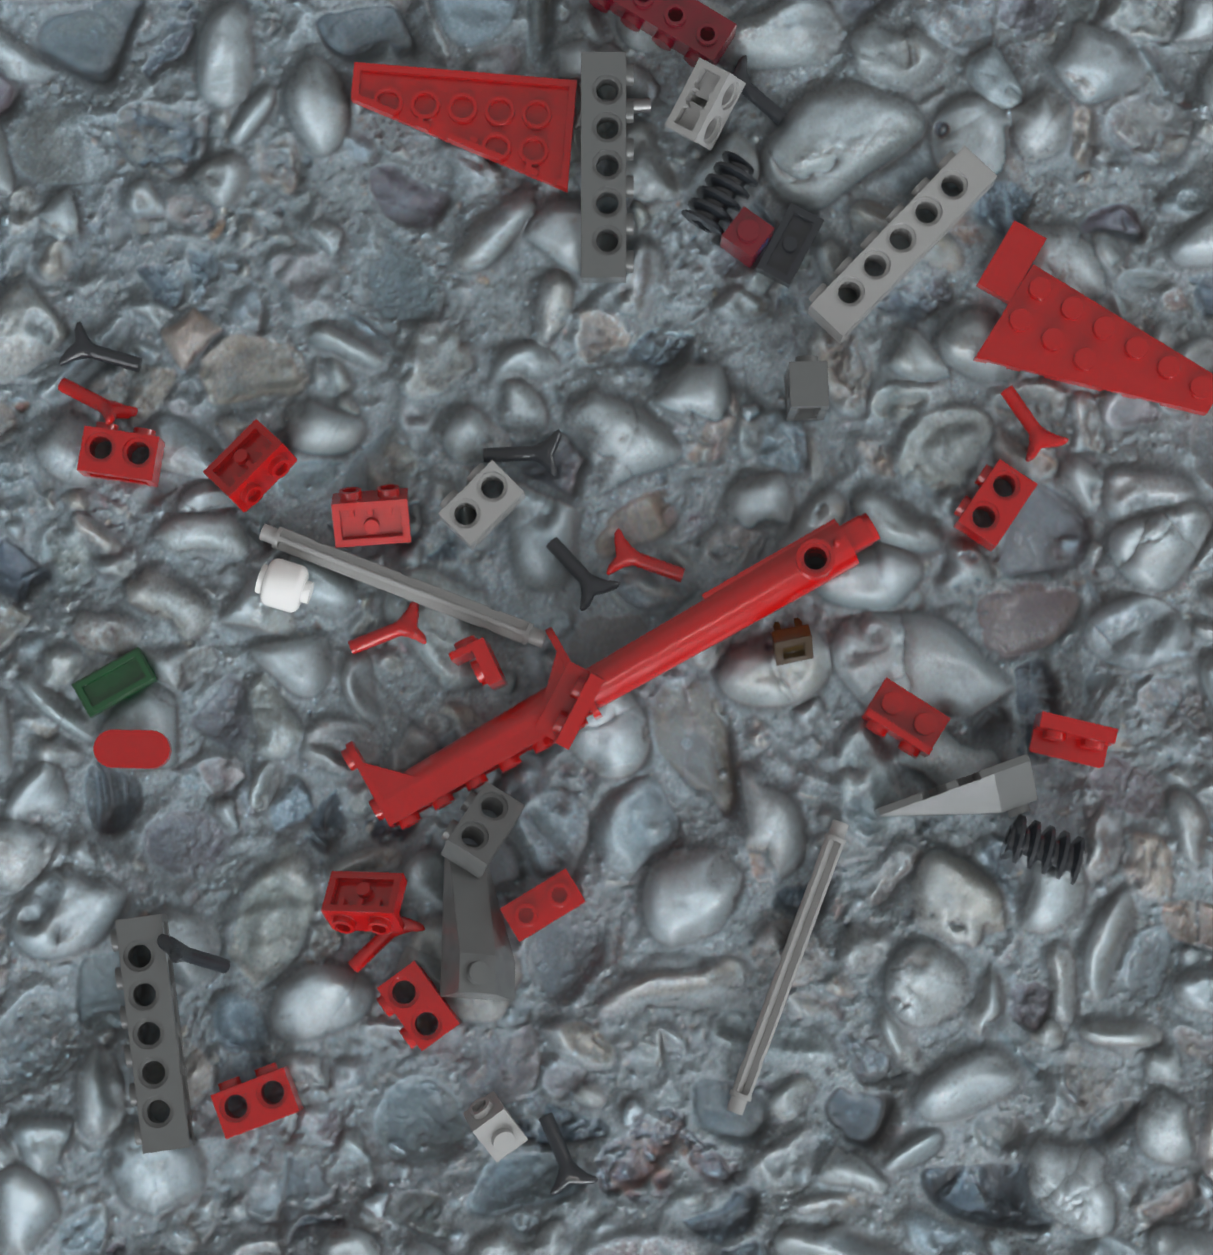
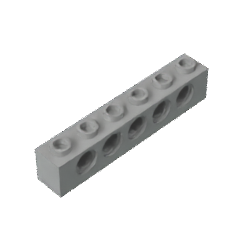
M966 146L957 154L951 150L937 165V168L940 170L939 173L931 181L927 177L921 180L911 192L914 198L906 207L901 203L898 204L885 219L889 224L880 233L873 230L860 245L863 251L854 260L848 256L834 271L838 277L829 286L822 283L808 298L812 304L807 314L839 344L993 186L997 175ZM953 183L958 187L960 194L955 197L947 196L942 191L941 185ZM920 209H927L933 214L934 221L923 223L918 220L915 212ZM895 235L903 236L907 239L909 247L904 250H898L891 245L890 238ZM868 262H877L882 266L883 274L876 277L870 276L866 273L864 265ZM843 288H850L856 292L858 300L854 303H845L839 298L838 291Z

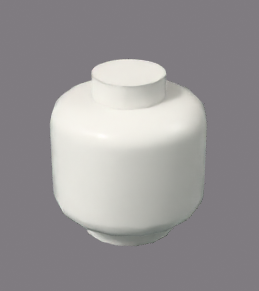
M277 558L272 560L269 565L263 564L261 567L255 593L260 594L262 604L292 613L300 607L301 603H309L314 589V582L308 581L309 573L304 565Z

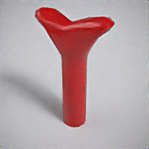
M63 378L58 385V391L100 412L104 417L106 425L113 424L115 419L135 417L138 413V408L108 400L67 378Z
M1013 385L1000 393L1029 435V445L1025 457L1026 462L1035 459L1041 449L1063 446L1068 442V438L1056 435L1038 423Z
M619 528L615 531L616 557L607 567L606 574L608 576L622 568L636 566L681 583L685 568L638 552L625 539Z
M412 601L408 609L396 622L349 640L348 644L352 654H357L397 637H407L426 644L425 634L417 627L419 604Z
M401 916L405 923L404 932H390L387 935L376 934L347 963L358 973L392 939L413 931H425L424 925L413 919Z

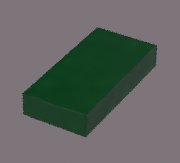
M136 647L71 685L89 717L93 718L152 685L158 679L141 648Z

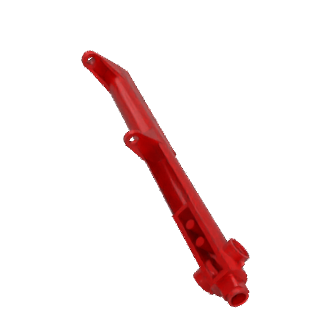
M866 513L857 515L840 526L834 518L703 593L702 601L586 668L605 680L586 718L593 715L598 720L603 717L599 708L858 565L859 560L856 554L880 539L869 516ZM810 557H818L825 565L820 569L813 570L806 566L805 561ZM552 627L546 629L545 632L557 652L548 684L545 688L404 772L400 773L367 764L353 741L345 744L346 749L342 750L341 754L351 771L358 768L373 796V799L368 802L379 821L385 818L390 827L395 828L400 825L402 830L407 829L422 820L420 813L432 806L435 811L448 806L456 800L453 794L467 787L468 791L471 792L484 785L486 781L488 782L489 780L486 775L500 768L502 773L519 765L522 762L520 756L533 749L535 754L555 744L553 739L535 730V725L565 667L571 662ZM586 718L580 729L589 724Z

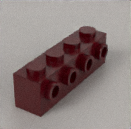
M589 0V3L603 13L611 11L621 17L620 21L632 31L639 32L642 30L652 36V41L666 51L674 49L684 55V60L692 67H695L699 57L716 66L736 33V23L698 0Z

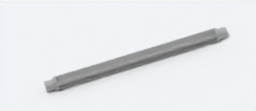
M264 524L261 530L259 540L272 544V548L472 625L484 627L493 633L524 645L530 643L542 648L546 639V632L534 627L533 623L502 611L498 612L489 608V606L419 579L407 577L398 571L328 544H321L312 538L281 526L275 528Z
M833 820L829 832L824 835L825 839L816 860L814 871L806 887L781 955L779 966L775 971L751 1036L745 1058L742 1061L733 1088L730 1089L729 1094H731L727 1110L736 1114L743 1115L747 1102H751V1095L760 1074L762 1063L770 1047L842 848L846 844L844 839L849 825L843 822Z

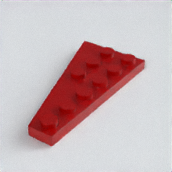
M354 62L351 89L352 103L568 193L577 80Z
M1034 264L973 360L985 364L988 362L1004 366L1006 369L1018 372L1042 375L1047 379L1093 390H1105L1121 394L1122 397L1159 403L1160 406L1202 416L1208 413L1213 404V373Z

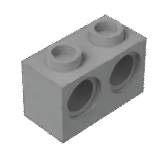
M699 57L664 126L711 151L746 83L733 74Z
M493 460L487 466L480 463L466 478L469 483L459 493L456 490L450 492L439 505L442 508L438 513L440 519L471 550L526 498L525 492ZM489 481H498L503 485L504 490L499 497L488 498L482 493L484 485ZM470 507L477 512L473 523L462 525L456 521V514L461 508Z

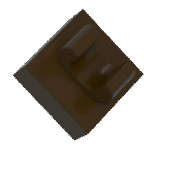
M797 617L794 618V627L781 629L779 621L774 622V631L771 632L776 666L814 658L812 634L809 624L802 625V621Z

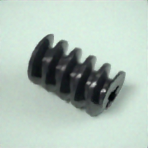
M730 151L723 152L722 159L724 162L719 161L715 163L713 167L715 174L710 173L706 176L705 182L707 186L702 185L698 187L696 191L698 198L694 197L688 201L690 210L685 209L681 212L689 222L699 229L721 236L724 230L718 224L719 221L729 224L733 221L727 210L732 209L740 212L742 209L735 200L738 196L746 200L750 197L744 186L749 185L755 188L758 186V182L752 176L754 173L753 167L741 156Z
M1020 814L1010 825L1000 851V858L1008 850H1011L1012 863L1016 864L1023 855L1027 856L1028 869H1031L1037 861H1041L1042 874L1045 875L1054 866L1056 867V879L1060 880L1068 871L1070 872V884L1074 885L1085 858V839L1077 836L1070 844V833L1064 830L1056 838V829L1051 825L1046 827L1041 833L1040 821L1034 820L1027 827L1026 816Z

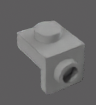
M494 1091L474 1101L470 1108L463 1113L472 1132L496 1162H499L528 1140L523 1130L506 1110Z

